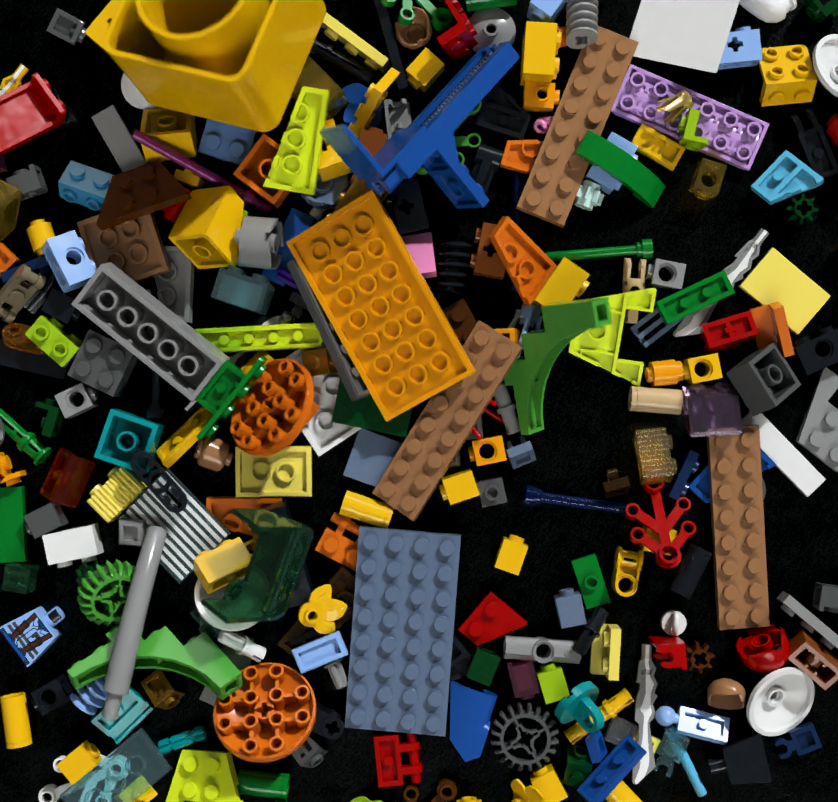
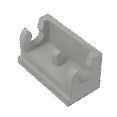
M405 98L400 99L401 101L393 102L391 99L384 100L388 140L398 129L407 128L412 123L410 104Z

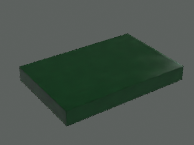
M340 378L331 422L407 437L412 408L386 422L371 395L351 401Z

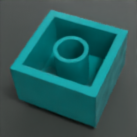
M110 409L94 457L132 470L130 457L135 451L146 450L153 457L155 456L165 425L120 409ZM138 456L136 458L138 463L135 466L137 468L142 466L148 473L150 467L146 461L149 458L147 456L145 458Z

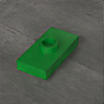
M593 553L571 560L586 609L610 603L611 601L596 554Z

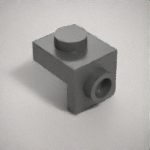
M57 8L46 31L76 46V43H82L86 36L84 33L86 31L84 28L86 23Z

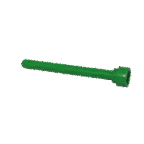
M641 239L640 242H636V245L544 253L553 262L561 261L564 257L568 260L636 255L642 259H653L652 239Z

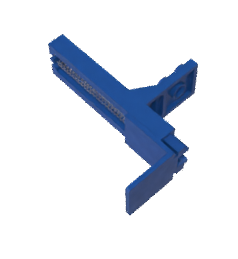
M509 41L500 43L498 46L494 44L491 47L480 48L407 128L398 129L374 156L368 152L345 124L323 128L320 134L358 179H364L366 186L378 195L384 190L390 194L403 179L411 178L423 166L457 209L484 208L490 200L484 194L483 187L476 183L469 175L468 168L459 162L453 131L518 61L520 56Z

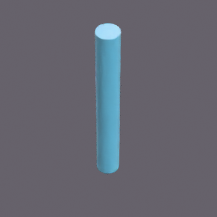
M674 724L666 726L664 729L697 796H705L707 791L678 733H675Z

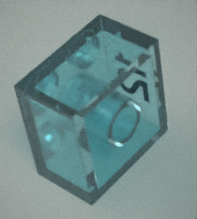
M228 265L227 269L220 267L211 297L220 302L267 316L275 291V287L270 284L271 280L255 273L252 274V277L246 276L247 272L234 266Z

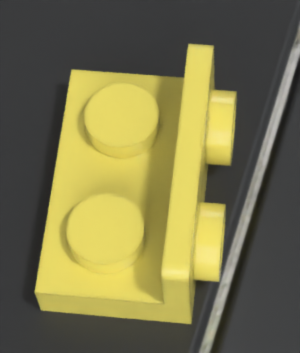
M603 624L599 632V638H595L591 645L589 671L591 674L605 675L608 680L619 681L621 628L617 624Z

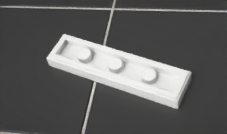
M749 411L735 424L736 426L759 425L760 450L776 464V467L806 497H809L826 480L762 413L753 417Z

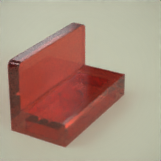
M60 447L39 493L51 502L76 508L96 463Z

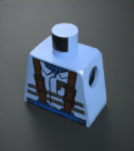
M39 606L1 626L0 632L23 663L29 667L61 636L62 632L57 624L65 619V614L58 606H55L48 613L42 606Z

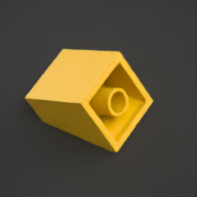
M230 185L192 190L190 193L191 199L186 201L168 238L198 269L235 267L237 265L239 244L235 243L234 235L236 229H241L244 201Z

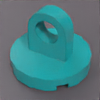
M591 681L583 682L572 689L573 695L569 698L565 696L560 700L554 714L562 724L576 720L586 732L595 733L604 726V716L594 704L599 694V688Z

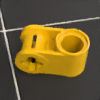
M617 546L611 586L617 594L623 597H630L637 591L639 575L643 565V550L635 552L624 550L621 546ZM624 558L633 559V561L624 560ZM623 578L630 580V587L626 591H621L618 587L619 581Z

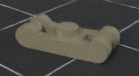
M22 264L0 290V316L3 321L9 324L14 321L17 313L38 289L44 286L46 276L41 273L36 274L32 272L31 268L25 264ZM4 302L9 304L8 308L2 306Z

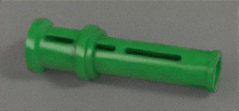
M0 408V417L14 428V430H11L3 422L5 433L17 443V449L29 455L34 460L33 463L36 466L44 462L51 454L52 448L45 447L36 438L37 435L34 432H27Z

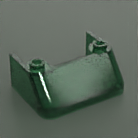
M233 508L232 513L247 523L249 530L259 535L245 578L230 582L226 586L222 598L202 599L201 604L226 624L278 620L284 616L290 604L313 539V530L304 523L265 509Z

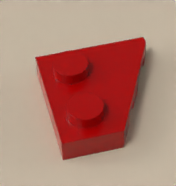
M490 590L459 626L458 630L476 646H479L522 628L528 622Z

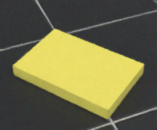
M773 247L770 248L738 286L761 306L774 302H779L783 305L788 328L795 335H798L831 297Z
M236 446V497H312V446H286L278 453L266 457L252 456Z

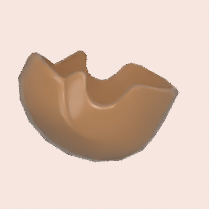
M414 6L412 10L415 13V17L410 25H402L399 21L395 22L396 39L403 47L412 50L425 46L433 33L432 22L424 9Z
M721 678L714 680L707 688L709 706L726 710H736L745 707L746 692L739 682L731 678Z

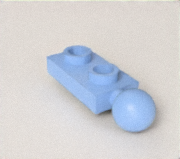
M661 706L656 711L655 718L660 725L670 726L673 723L676 724L675 733L725 745L728 742L730 718L680 706L677 713L669 706Z

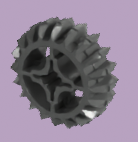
M517 702L518 709L513 710V707L508 705V714L502 710L499 712L503 720L494 719L493 723L498 728H491V734L496 736L491 739V744L498 745L494 748V753L501 754L500 761L502 763L509 759V768L514 767L515 763H517L518 771L521 772L523 770V765H527L528 771H532V764L536 763L537 767L541 768V759H544L546 762L550 761L547 752L551 754L556 753V749L552 745L559 743L558 738L554 737L559 731L558 728L552 727L556 722L554 718L548 719L550 715L548 710L540 714L541 705L537 704L534 710H532L531 702L526 703V708H522L521 702ZM520 718H531L538 721L539 724L526 725ZM513 722L515 732L509 736V740L504 742L505 731ZM519 727L528 734L530 745H528L526 740L523 741V738L521 739ZM545 731L544 741L536 750L534 741L540 736V733ZM524 748L528 754H517L510 749Z

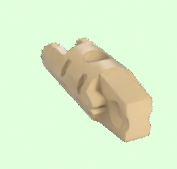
M624 258L622 293L630 292L632 287L636 290L645 289L647 259H640L637 279L630 278L632 262L630 258ZM626 309L625 323L637 324L639 311Z

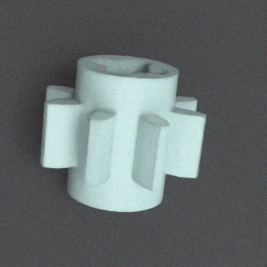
M583 180L576 195L574 205L588 211H592L593 206H601L604 194H601V191H599L601 186L592 181Z

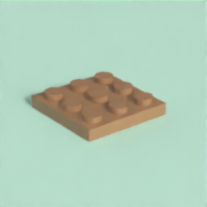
M154 213L105 230H101L97 226L99 214L77 222L89 260L91 259L95 263L97 269L103 263L112 262L135 282L171 271Z

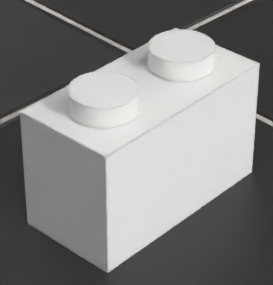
M98 523L42 535L48 565L57 564V568L73 565L72 560L81 559L82 563L84 561L97 560V555L104 552Z

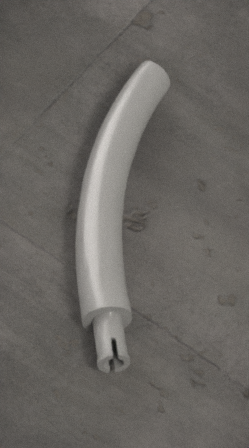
M150 526L146 531L122 612L103 685V690L107 692L101 715L106 718H118L122 697L127 695L130 690L148 606L167 536L165 529L159 526Z

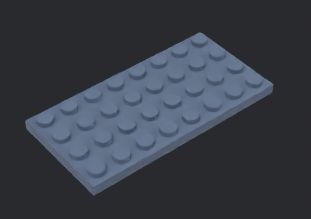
M359 527L345 728L445 737L461 534Z

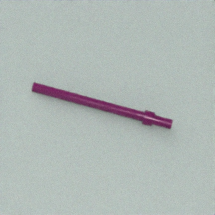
M137 129L134 131L132 139L218 187L230 185L248 207L252 205L266 214L270 212L272 205L256 197V193L240 188Z

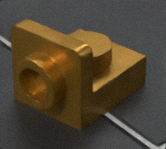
M156 669L141 682L153 705L161 709L167 710L175 707L179 703V699L185 695L182 689L176 688L166 670Z

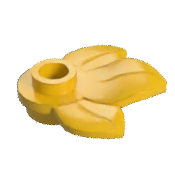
M324 584L314 589L310 593L308 602L301 605L298 611V619L302 625L313 627L320 634H329L336 630L334 621L344 615L347 604L338 599H331L332 587L330 584ZM314 611V616L308 619L309 613Z
M514 779L511 782V788L514 792L511 802H545L544 794L536 786L529 785L525 787L519 779Z

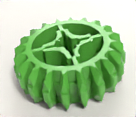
M116 559L113 564L106 560L103 567L96 564L97 570L94 572L88 570L89 577L81 578L82 586L77 587L79 608L86 615L87 619L90 621L94 620L98 625L104 623L107 627L112 621L117 625L119 624L136 566H131L127 561L121 563V561ZM122 580L130 582L129 586H125ZM95 600H100L103 605L96 604Z

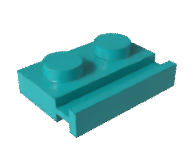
M130 685L129 693L122 697L117 719L103 717L101 715L104 709L103 706L91 717V722L119 744L154 709V705L145 700V697Z

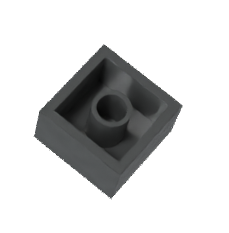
M88 329L67 375L112 397H120L138 358L115 339L96 330Z
M775 342L752 352L726 373L753 417L778 406L801 386V383Z

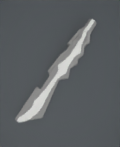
M761 228L755 237L747 241L734 255L736 259L723 269L732 287H734L735 282L743 279V274L751 269L752 260L759 256L760 246L769 235L766 230ZM718 301L687 315L674 330L673 336L680 337L700 334L701 325L707 323Z
M642 644L641 659L638 661L636 683H639L634 711V720L638 723V741L636 742L647 753L632 769V783L635 785L656 767L650 731V722L655 718L656 714L653 703L657 698L655 694L657 682L654 678L656 667L651 657L652 644Z

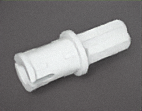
M221 630L219 633L218 642L234 649L237 655L242 654L258 663L261 662V659H264L266 648L250 641L246 635L241 637L225 630Z

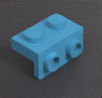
M71 160L58 181L59 195L67 202L80 204L93 211H101L112 176L114 175Z

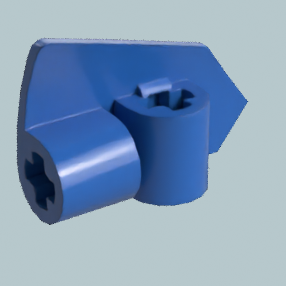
M451 681L450 740L464 762H468L481 757L489 732L490 718L497 694L482 688H476L475 690Z

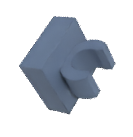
M519 436L521 444L515 447L512 446L510 440L507 441L508 449L506 451L513 469L536 461L531 442H526L523 436Z

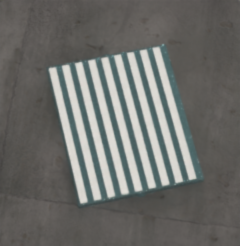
M167 468L165 471L187 496L188 501L185 509L178 513L170 512L152 491L147 488L140 493V496L117 520L119 521L121 518L146 520V531L150 526H159L165 529L167 536L159 563L180 584L194 571V559L205 550L211 551L217 548L231 533ZM160 475L152 483V486L155 488L163 487L166 483L165 476ZM171 485L160 496L163 497L166 493L171 499L169 505L176 504L178 506L181 504L179 499L182 496H174L170 491L174 486Z

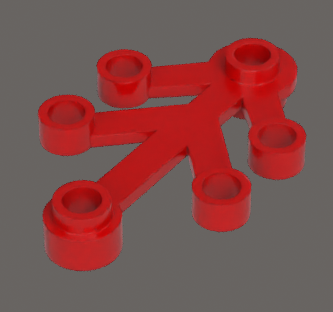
M649 472L644 478L643 488L646 492L650 493L655 519L642 511L636 503H630L626 506L625 516L629 520H638L658 534L660 543L647 536L645 530L641 527H634L630 532L629 538L632 543L642 544L654 552L656 562L661 567L672 569L677 567L681 561L680 548L688 538L694 536L697 529L694 522L684 521L680 527V533L671 543L669 532L682 514H686L689 511L691 501L687 497H680L679 500H676L674 509L666 518L660 493L664 486V478L658 472ZM655 482L657 487L651 488L648 483ZM684 502L687 508H680L678 503ZM633 508L637 511V514L632 515L628 510ZM685 526L691 527V528H692V532H690V533L686 532V531L684 530V527H685ZM633 533H640L642 535V538L636 539L633 536ZM665 553L670 554L672 560H666L663 555Z

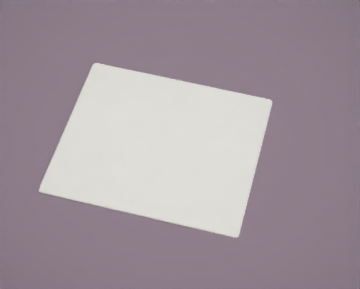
M641 0L629 37L639 42L633 57L717 73L740 0Z

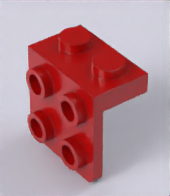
M445 0L458 24L438 36L437 40L454 61L455 59L465 57L469 54L470 49L478 45L474 37L478 33L458 0Z

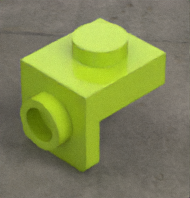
M692 108L680 117L678 130H681L679 144L685 145L684 148L688 150L699 151L708 145L709 139L694 136L701 110Z

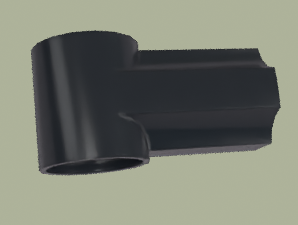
M480 143L473 162L475 165L470 176L483 187L484 194L486 195L494 173H497L504 151Z

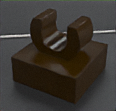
M617 468L606 470L607 482H603L602 485L604 498L629 493L630 483L628 476L619 478Z

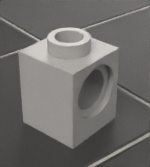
M662 259L653 260L652 264H648L645 279H649L648 286L672 291L681 290L686 264ZM661 268L669 271L670 279L668 281L660 279L659 270Z
M79 383L54 395L65 418L76 417L99 406L97 402L99 397L96 389L85 383ZM77 393H81L84 397V402L81 406H77L74 401Z

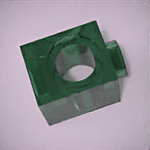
M12 562L5 565L1 590L21 594L35 591L39 565L22 562Z

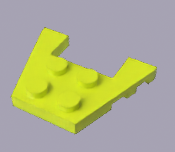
M648 288L597 297H608L612 324L589 329L578 335L569 343L568 352L597 367H602L610 371L611 374L622 377L636 386H640L644 363L618 359L626 309L653 313L657 289Z
M199 749L182 750L165 802H243V800H240L237 789L239 782L231 752Z

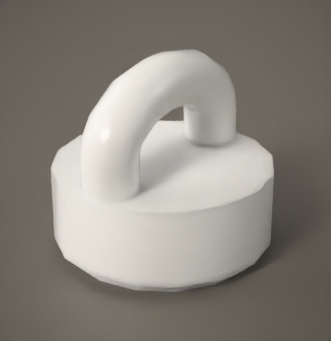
M677 610L664 612L660 619V625L668 635L678 636L686 629V618Z

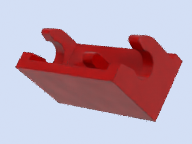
M749 310L701 325L700 338L704 339V352L706 355L752 342L759 333L752 313Z
M648 636L649 644L654 645L656 648V653L652 654L653 657L670 660L669 662H660L661 666L665 668L680 667L682 670H687L686 643L678 636Z

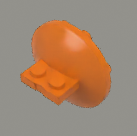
M280 358L266 363L265 366L267 368L258 379L255 377L252 379L256 384L242 399L239 397L236 399L235 408L232 411L230 432L237 446L244 452L256 457H266L278 453L293 443L303 427L309 423L320 409V406L313 401L314 385L309 371L295 360Z
M259 663L242 669L240 672L242 673L243 686L224 700H221L218 696L216 698L213 710V722L216 733L224 747L240 759L257 763L282 759L296 751L306 741L314 727L317 706L312 687L301 673L284 664Z

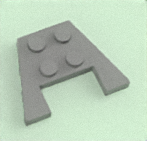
M826 367L820 370V377L816 387H814L812 400L803 418L796 442L835 472H838V409L828 402L838 389V376Z

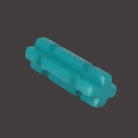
M200 725L192 729V731L189 729L171 736L170 739L160 740L157 743L159 752L164 755L171 752L172 749L178 750L193 744L195 741H202L207 737L205 727Z

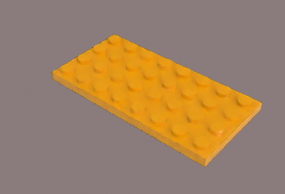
M368 191L286 242L386 422L476 372L375 191Z

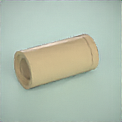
M630 386L628 395L629 411L681 414L683 406L682 390Z

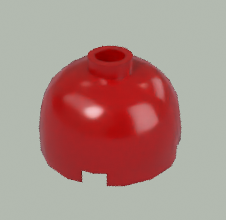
M770 624L768 627L751 628L747 630V633L750 635L746 636L743 640L740 636L737 640L736 648L741 660L754 672L771 673L780 669L788 661L787 658L790 653L788 638L784 629H776L774 624Z

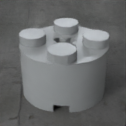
M254 216L243 218L241 229L237 228L234 235L235 243L239 244L238 266L274 270L279 267L282 255H278L279 247H284V230L282 222L278 221L279 219Z

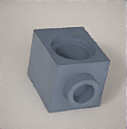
M565 588L559 590V594L553 595L561 629L587 624L581 594L578 590L574 591L573 588Z

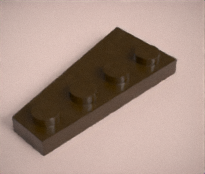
M342 564L325 583L330 584L332 587L331 599H338L347 604L344 615L334 621L336 630L353 617L356 576ZM314 611L309 613L308 619L314 616ZM297 617L279 638L277 645L293 656L292 649L328 634H320L313 627L302 625Z

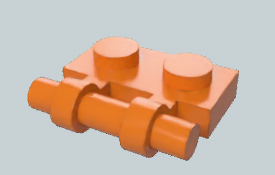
M334 512L330 521L339 526L336 531L326 527L315 550L356 571L358 538L355 542L344 536L343 533L347 529L359 537V527L361 525L351 521L349 517Z

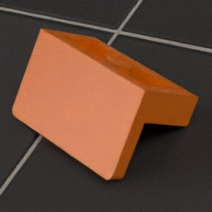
M774 302L749 309L759 333L755 339L757 350L775 342L784 357L795 355L784 306L779 302Z

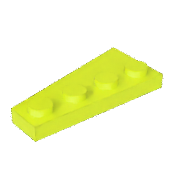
M307 86L302 87L263 187L315 195L323 136L320 134V131L325 128L330 90Z

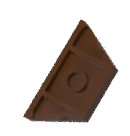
M159 160L112 176L97 220V226L101 230H105L190 200L191 195Z

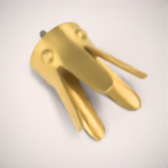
M682 89L675 96L657 101V103L665 102L656 108L657 111H672L665 118L664 123L670 122L672 124L683 111L693 107L691 97L694 94L689 95L686 90Z

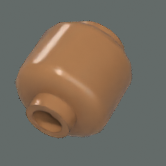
M206 436L198 441L194 458H197L199 466L213 471H220L224 465H230L233 452L229 451L230 444L227 440L215 436L209 439Z

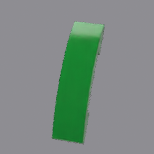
M587 130L574 152L592 166L600 167L633 191L632 195L650 208H654L666 188L664 183L642 163L590 130Z

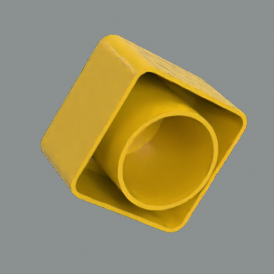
M121 0L104 36L103 43L106 51L150 104L258 132H268L276 128L283 117L325 18L326 5L323 0Z

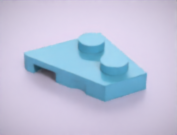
M785 150L751 185V190L768 204L772 205L821 186L824 183V178L789 151Z

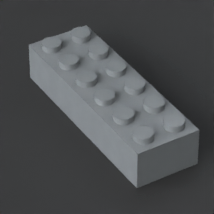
M112 262L101 264L72 302L76 309L192 402L195 401L225 361L230 360L226 354Z

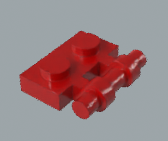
M399 732L374 735L378 788L404 785L403 775L411 774V783L421 782L423 768L422 763L419 762L418 750L421 748L420 741L417 740V734L406 733V742H400ZM401 752H408L409 764L402 765Z

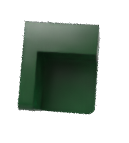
M475 645L472 653L473 659L466 676L471 680L490 687L501 657L497 652Z

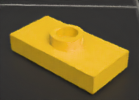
M643 123L631 143L638 146L637 152L671 171L674 170L686 149L681 144Z

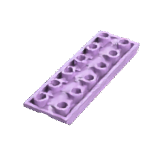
M630 64L611 109L613 114L637 125L643 123L666 137L679 142L681 130H678L681 115H685L689 109L683 111L672 124L670 122L665 124V118L672 111L667 112L663 110L659 112L656 108L665 103H657V101L675 96L684 89L689 95L694 94L691 97L693 101V107L691 108L701 110L694 136L709 139L708 145L699 151L742 170H750L769 123Z

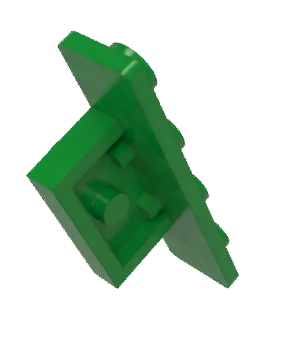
M260 357L247 374L229 359L225 361L195 399L213 414L196 438L202 440L207 436L210 439L219 428L217 425L218 421L222 417L226 419L235 408L232 405L238 397L242 399L251 388L248 385L254 377L258 379L267 367L264 365L268 360L266 357Z

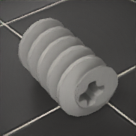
M566 0V45L570 49H583L588 45L594 44L598 39V0Z

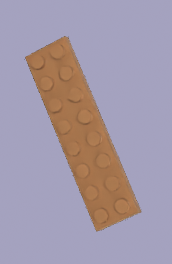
M598 26L597 41L580 51L516 207L520 211L562 228L565 225L589 166L587 161L574 152L587 130L601 136L639 43Z
M480 320L462 346L476 372L430 398L372 492L412 521H415L523 350L522 346Z
M759 425L706 428L717 628L719 630L768 627L770 626Z

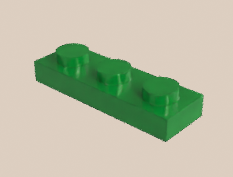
M725 270L655 302V306L666 326L734 294L735 291Z

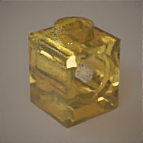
M702 158L697 163L689 192L695 193V197L702 200L716 197L719 194L727 165ZM702 175L711 177L713 182L711 187H707L702 183Z

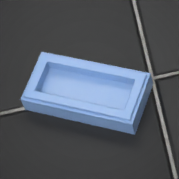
M339 630L291 650L301 674L349 654Z

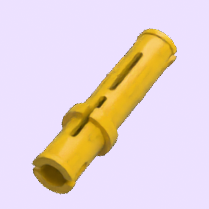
M623 688L610 699L603 700L598 708L604 716V722L611 717L613 719L617 717L618 712L635 700L626 688ZM578 722L564 730L566 737L572 745L589 734Z

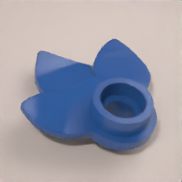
M353 83L340 91V95L349 102L344 111V122L349 124L356 122L357 117L354 114L361 103H366L368 98L364 95L369 87H365L360 83ZM384 101L377 111H373L376 115L369 127L376 128L380 125L383 118L382 108L384 107Z

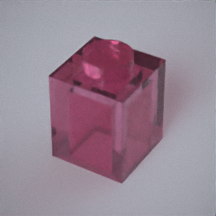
M532 660L507 663L515 698L520 697L521 700L534 698L536 693H540Z

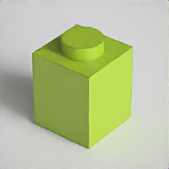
M544 663L540 665V669L535 670L546 704L560 701L565 696L567 698L570 697L560 663Z

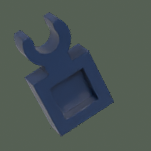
M811 721L788 731L789 738L778 737L772 741L776 747L782 744L785 745V749L777 753L780 759L788 758L794 750L798 756H802L823 747Z

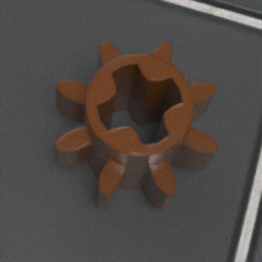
M694 640L693 646H686L687 661H689L687 669L689 671L696 667L697 671L702 674L703 668H712L710 658H714L715 655L711 652H706L709 649L707 643L700 647L699 643ZM696 653L702 656L700 661L693 657Z

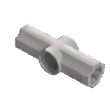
M505 635L504 659L580 664L581 656L572 650L576 642L575 640L548 639L543 636L534 638ZM539 645H548V651L544 655L536 654V649Z

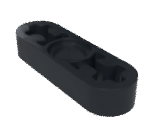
M135 451L130 457L132 470L170 512L178 513L184 510L188 500L182 489L148 451ZM138 456L141 458L147 456L149 458L146 463L152 471L146 478L143 475L147 474V471L142 466L138 468L135 466L138 463L136 460ZM161 474L166 478V483L161 488H155L151 484L153 476ZM171 485L174 486V488L170 489L173 495L176 497L182 496L179 499L181 504L178 506L176 504L169 505L171 499L166 493L163 497L160 496Z

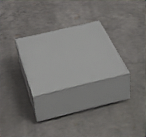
M121 518L119 520V545L142 547L146 534V520Z

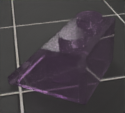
M719 382L715 385L691 384L690 386H682L683 406L681 415L690 437L743 435L739 397L732 384Z

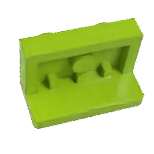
M41 315L25 335L58 365L65 367L73 357H76L83 340L74 333L68 334L63 329L65 325L57 318Z

